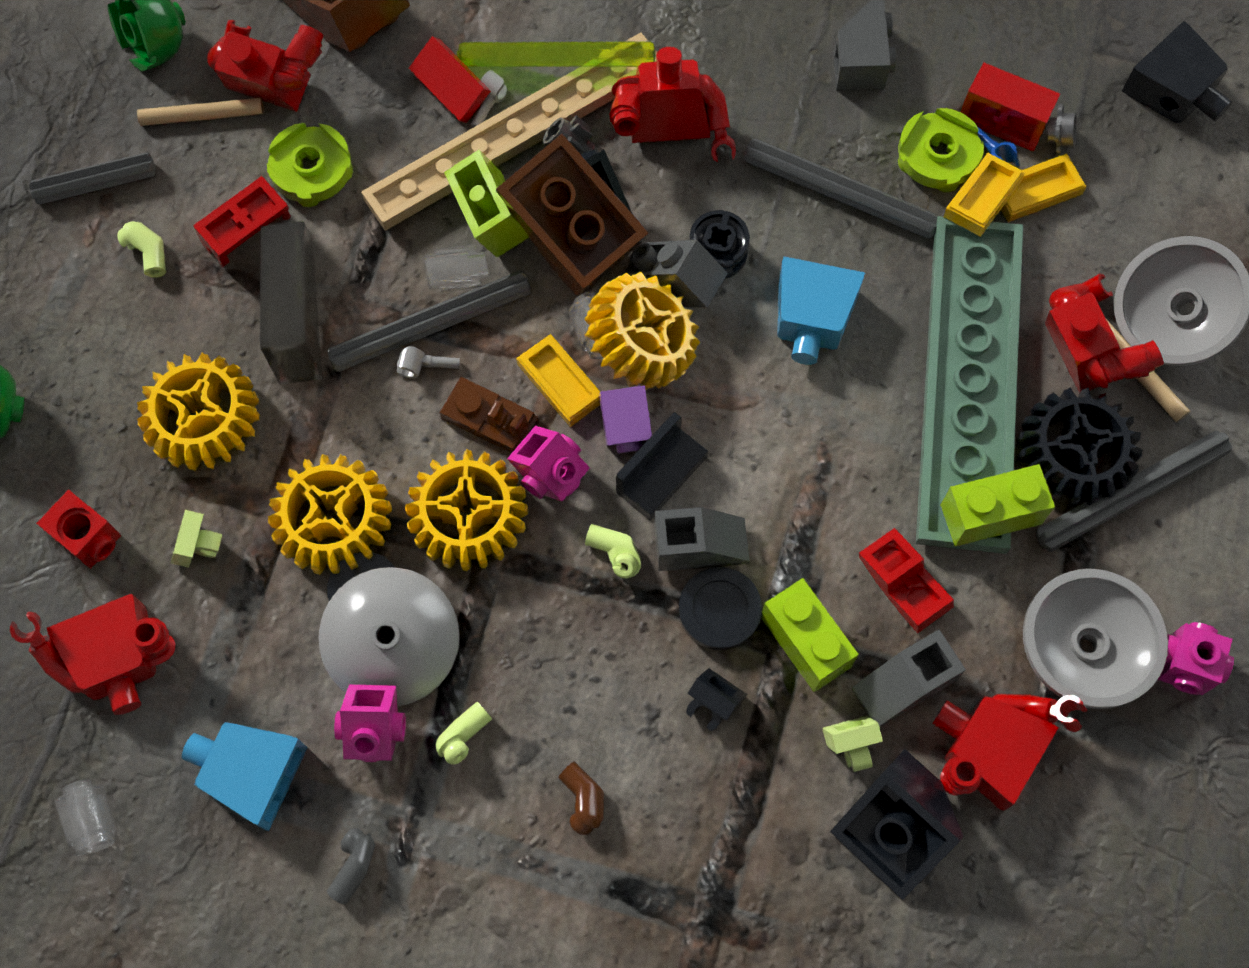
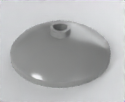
M1181 236L1158 242L1137 255L1126 267L1119 279L1114 296V314L1118 328L1131 346L1145 344L1153 340L1161 352L1164 365L1187 366L1210 360L1227 350L1240 337L1249 321L1248 272L1241 260L1230 249L1216 241L1202 237ZM1186 303L1195 305L1191 314H1179V309L1182 305Z
M386 567L373 569L361 573L346 582L329 601L319 628L321 658L335 684L345 693L349 684L396 686L397 707L416 702L433 692L451 671L459 647L457 617L444 592L425 576L402 568ZM386 626L392 627L395 632L394 640L389 644L380 643L378 640L379 630Z
M1079 569L1064 573L1048 582L1037 593L1025 615L1023 624L1024 649L1036 676L1050 691L1060 698L1067 695L1076 696L1083 702L1086 708L1110 709L1136 700L1155 684L1166 663L1168 636L1159 609L1148 594L1138 585L1116 573L1100 569ZM1081 639L1088 640L1092 644V653H1087L1081 649L1079 644Z

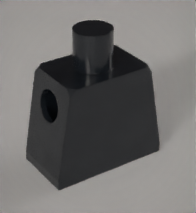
M1185 21L1133 67L1122 89V92L1174 123H1182L1196 108L1215 122L1232 104L1229 98L1216 89L1228 70L1227 64Z

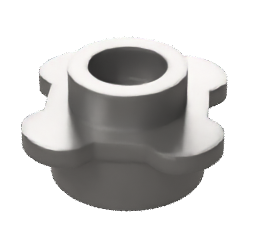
M1058 105L1057 117L1049 118L1048 143H1056L1057 155H1062L1063 147H1075L1077 114L1064 113V105Z

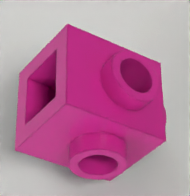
M535 426L507 458L524 477L521 480V484L528 492L539 499L547 496L561 502L578 488L581 478L590 469L579 456L581 453L580 447L571 438L559 432Z
M1198 622L1185 623L1171 635L1167 634L1168 653L1166 663L1158 680L1169 683L1182 692L1194 695H1203L1228 680L1234 665V657L1229 655L1233 639L1219 635L1218 630L1213 626Z
M349 684L341 709L336 713L334 723L335 739L342 740L344 759L362 760L364 762L392 761L396 742L404 741L406 731L405 713H398L396 686Z

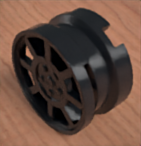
M715 210L701 215L693 223L689 240L699 241L728 273L725 279L736 275L744 267L748 256L750 234L745 222L732 212Z

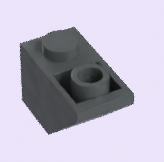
M871 0L838 31L833 54L836 90L885 89L888 73L895 72L896 50L895 47H889L888 38L892 36L893 19L891 12L885 13L884 0Z
M698 240L643 242L631 254V262L622 275L627 273L632 276L642 272L646 279L657 276L660 286L671 284V293L675 297L684 296L681 303L683 307H708L728 273Z
M703 507L655 511L654 529L658 571L749 564L745 518Z
M937 630L899 652L854 685L852 691L868 716L878 722L879 727L954 684L966 669L941 631Z

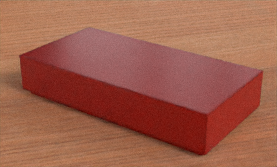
M434 36L430 38L409 67L412 73L461 122L467 123L491 92L439 38Z

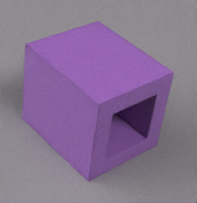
M645 385L601 391L599 398L606 446L616 445L617 453L638 451L643 446L642 441H648L652 436Z

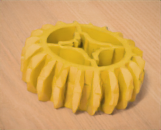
M642 272L632 276L625 273L603 285L599 289L600 292L592 298L591 303L588 305L590 310L584 319L590 325L585 336L595 341L590 352L600 353L603 357L600 367L610 366L614 369V379L625 376L628 387L640 384V386L645 385V390L655 386L658 389L662 386L665 387L673 380H677L686 373L685 370L689 368L697 357L694 351L700 344V341L694 336L699 326L689 320L693 310L685 309L681 304L684 296L675 297L671 293V284L660 286L657 276L646 279Z
M201 352L198 360L193 362L190 356L184 354L182 365L177 367L173 362L167 361L168 372L164 375L153 372L152 378L156 382L155 386H142V393L147 399L137 402V409L142 414L137 421L139 428L144 432V441L149 447L154 448V453L160 459L168 458L172 466L177 468L185 462L190 470L196 471L203 460L207 468L214 470L215 458L219 456L224 461L231 463L229 451L234 447L237 450L245 451V444L241 438L242 436L255 437V430L250 423L260 420V414L254 408L259 404V398L252 391L253 384L251 380L245 375L242 376L243 372L239 366L234 363L228 365L225 358H222L220 355L211 361L207 354ZM222 389L228 391L231 395L229 413L223 412L219 406L221 401L219 394ZM170 410L175 411L178 416L175 423L178 429L175 435L168 432L167 420Z
M468 449L463 454V460L456 461L453 453L448 452L446 455L448 464L441 466L439 462L432 459L430 466L433 474L429 475L424 472H418L417 479L422 487H409L408 494L414 502L408 503L405 506L407 516L412 517L407 522L409 532L417 534L414 539L416 546L419 549L428 547L426 554L432 561L443 555V565L448 569L454 565L456 559H460V564L464 571L470 569L472 559H478L480 567L486 568L488 566L486 556L491 553L496 559L502 561L505 556L501 545L504 544L509 548L517 546V539L512 533H524L526 529L525 522L520 518L527 516L529 511L528 505L521 502L526 498V492L524 487L516 486L519 482L516 472L505 473L507 467L502 459L491 465L490 455L486 452L480 455L477 461H474L472 451ZM475 482L490 486L498 492L503 500H492V496L480 495L476 492ZM458 484L452 494L440 496L446 489ZM469 495L474 510L471 509L472 513L466 516L465 526L460 510L463 511L462 507L467 505ZM431 519H442L443 524L455 525L459 533V540L440 533L432 525ZM496 519H499L491 530L475 538L480 527L485 524L495 523Z
M322 454L320 465L315 467L310 460L304 459L303 467L305 471L298 474L296 470L289 469L288 476L292 480L290 484L277 482L276 489L283 497L269 499V506L276 512L268 516L269 525L276 529L271 537L277 545H282L280 551L286 559L295 557L294 563L300 569H304L311 563L312 571L320 575L328 564L331 572L338 574L340 572L339 562L344 558L351 569H355L358 565L353 556L354 553L361 552L369 560L373 556L369 548L370 544L384 546L385 540L378 531H386L391 528L390 520L385 517V515L392 512L390 501L384 500L388 495V491L384 484H377L379 480L377 473L374 470L365 472L363 462L358 459L349 466L347 457L340 454L335 463L331 464L329 457ZM329 486H340L338 489L331 492H325L320 490L322 488ZM365 499L364 515L355 530L350 524V519L354 512L358 510L357 504ZM307 500L310 503L309 512L302 519L303 525L297 529L298 512L304 501ZM319 504H321L327 511L332 509L334 513L337 512V516L342 525H340L334 518L328 520L326 515L324 517V513L320 508ZM331 536L342 539L331 544L313 543L315 541L320 543L325 538Z

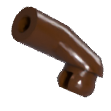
M573 761L562 771L558 779L576 796L575 813L569 819L571 828L579 835H589L594 828H599L604 819V792Z

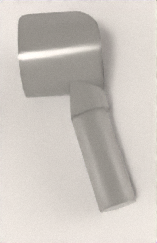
M492 70L485 73L481 78V81L491 92L477 111L471 123L472 127L483 123L495 102L500 103L507 96L508 90L504 84V79Z
M409 346L400 353L397 362V373L403 377L415 379L418 378L422 366L428 368L459 369L460 358L425 355L420 349Z

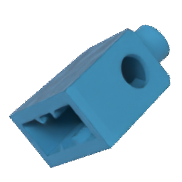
M783 256L778 286L777 336L782 340L794 342L791 358L795 362L812 365L817 363L820 347L831 350L838 348L857 302L865 272Z
M224 723L215 741L193 733L184 746L182 759L202 767L195 780V786L253 824L269 831L308 747L293 736L233 723Z

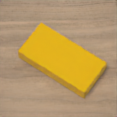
M987 153L946 207L944 218L981 237L1020 185L1025 172Z
M1066 153L1023 169L1022 171L1025 174L1022 182L1001 211L1007 222H1011L1083 195L1086 185Z
M551 334L516 358L517 365L569 427L600 406V391Z

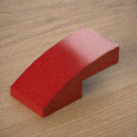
M895 528L859 552V558L875 582L917 633L954 608V599L924 568V558Z

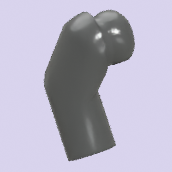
M359 828L350 829L340 843L341 849L349 853L350 856L327 890V894L341 904H347L364 880L375 849V842L370 833L365 835Z

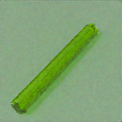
M651 41L462 42L459 44L457 57L467 67H637L644 62H655L656 50L654 43Z

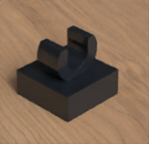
M708 668L695 680L687 693L694 699L689 703L686 714L692 717L700 706H706L712 712V720L707 726V729L712 731L724 719L727 721L738 710L747 694Z

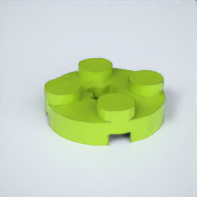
M937 108L935 113L923 115V112L918 113L906 123L902 130L898 144V166L919 184L938 189L942 192H952L960 184L968 180L981 162L984 145L977 135L979 129L968 116L953 109ZM941 142L948 145L946 150L948 154H937L930 145L938 146Z
M305 123L292 125L281 131L273 139L268 150L270 156L267 171L274 187L284 197L298 201L304 207H314L320 201L334 196L353 175L350 151L345 139L337 130L325 124L319 123L320 128L314 126L306 127ZM305 157L310 160L319 158L316 162L317 165L310 169H303L301 160Z

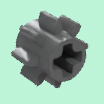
M575 116L571 122L562 117L558 118L549 126L543 137V143L549 145L560 134H563L580 154L592 151L595 147V144L591 141L593 134L590 132L591 127L578 116Z

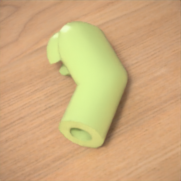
M132 221L125 223L117 234L120 245L122 247L127 246L130 250L136 248L142 252L144 274L146 276L161 277L165 275L166 265L162 238L141 222Z
M594 524L590 525L585 545L606 551L613 566V571L618 577L627 579L638 574L641 568V558L633 539L629 535Z
M478 701L455 719L436 740L438 755L444 757L449 764H458L467 757L469 748L465 743L492 720Z

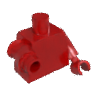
M228 20L224 36L218 40L208 53V65L214 69L227 89L253 98H262L265 102L297 112L311 76L308 69L312 68L322 53L321 42L324 37L323 33L310 26L300 25L298 32L287 49L283 50L278 46L250 38V26H247V28L235 26L234 20Z
M675 47L661 48L656 54V62L641 63L637 66L636 75L623 77L613 85L612 94L615 96L609 114L610 122L614 125L617 134L631 136L632 143L710 138V131H714L715 139L711 144L713 160L718 163L716 149L722 144H726L731 148L732 160L735 158L736 144L727 135L726 128L730 127L724 93L709 75L700 74L698 62L693 59L682 60V53L679 49Z
M1101 273L1083 283L1059 288L1049 298L1052 310L1048 313L1045 325L1079 393L1086 388H1089V391L1098 387L1108 388V383L1123 380L1124 378L1128 380L1148 377L1149 373L1153 372L1155 368L1164 365L1161 352L1153 340L1145 344L1120 349L1118 341L1098 304L1113 295L1112 291L1107 292L1103 287L1101 280L1105 279V276Z
M132 593L47 627L49 636H43L40 633L42 620L34 612H27L26 614L27 618L34 624L35 630L33 632H21L14 621L10 625L12 638L20 643L31 644L29 647L30 653L49 677L71 693H83L93 700L108 696L115 715L132 712L141 706L135 684L152 678L156 674V666L168 661L175 651V641L169 635L166 624L157 618H148L146 606Z
M1026 694L984 696L976 704L971 714L946 700L932 722L933 725L955 738L944 757L947 763L940 774V781L945 791L950 795L957 796L970 794L977 789L1002 811L1007 810L1015 804L1059 727L1053 723L1059 720L1066 730L1077 732L1082 728V725L1078 720L1067 718V716L1073 710L1087 712L1088 709L1078 697L1073 695L1064 696L1058 701L1052 698Z

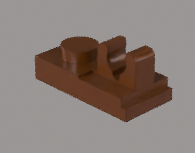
M460 377L439 412L442 420L510 453L517 448L539 421V417L534 415L533 411L463 377Z

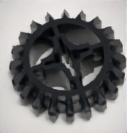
M1070 387L1065 389L1060 397L1053 392L1046 397L1044 404L1041 402L1036 403L1030 411L1031 415L1026 416L1021 424V429L1024 432H1021L1017 438V445L1024 449L1019 453L1018 461L1030 463L1028 467L1040 464L1047 486L1054 490L1051 494L1053 501H1058L1064 494L1067 495L1069 505L1072 507L1076 506L1081 498L1088 505L1098 502L1100 494L1103 498L1106 496L1112 498L1116 495V489L1126 488L1130 484L1129 478H1133L1139 470V465L1135 462L1142 457L1143 449L1135 445L1141 439V432L1128 430L1134 423V416L1122 418L1119 415L1122 410V403L1110 407L1105 403L1107 401L1106 393L1100 394L1097 399H1092L1089 388L1083 389L1078 397ZM1063 421L1064 429L1061 432L1062 436H1058L1055 441L1047 442V428L1054 423ZM1111 452L1110 469L1097 474L1095 466L1098 463L1097 458H1100L1103 453Z

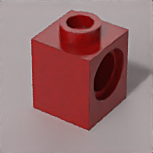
M69 489L36 523L90 569L97 562L103 561L112 553L116 546V541L122 536L106 519ZM90 525L87 535L75 540L78 530L83 526Z

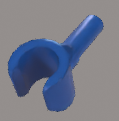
M978 127L977 135L989 153L1007 163L1012 162L1016 166H1020L1014 143H998Z

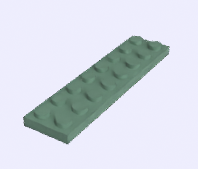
M942 216L937 217L933 244L916 544L1002 554H1007L1011 549V532L955 547L940 504L951 486L1014 471L1023 224L991 222L980 237Z

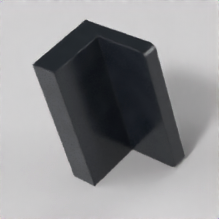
M676 412L671 414L616 475V493L649 520L655 516V511H659L708 457V450L681 430L682 417Z

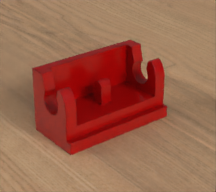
M983 62L967 93L961 113L974 121L976 126L982 131L1034 152L1060 97V93Z
M261 176L194 224L193 227L203 247L209 254L213 253L221 267H225L230 263L227 257L230 252L278 217L284 223L291 216L287 203Z

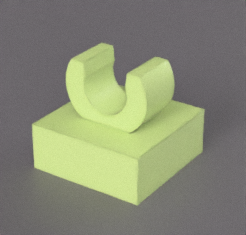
M185 510L171 564L189 568L194 553L216 558L222 534L200 530L204 514Z
M868 716L822 728L826 745L836 754L844 752L847 766L852 767L854 772L873 767L868 745L883 742L878 722Z

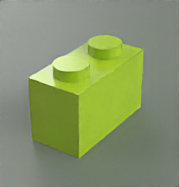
M477 150L444 172L474 238L495 257H499L529 238L496 192V188L505 182L502 172L480 150Z
M1040 464L951 486L940 504L955 547L1042 525L1055 508Z
M803 578L764 603L761 619L813 692H816L853 666L859 654Z

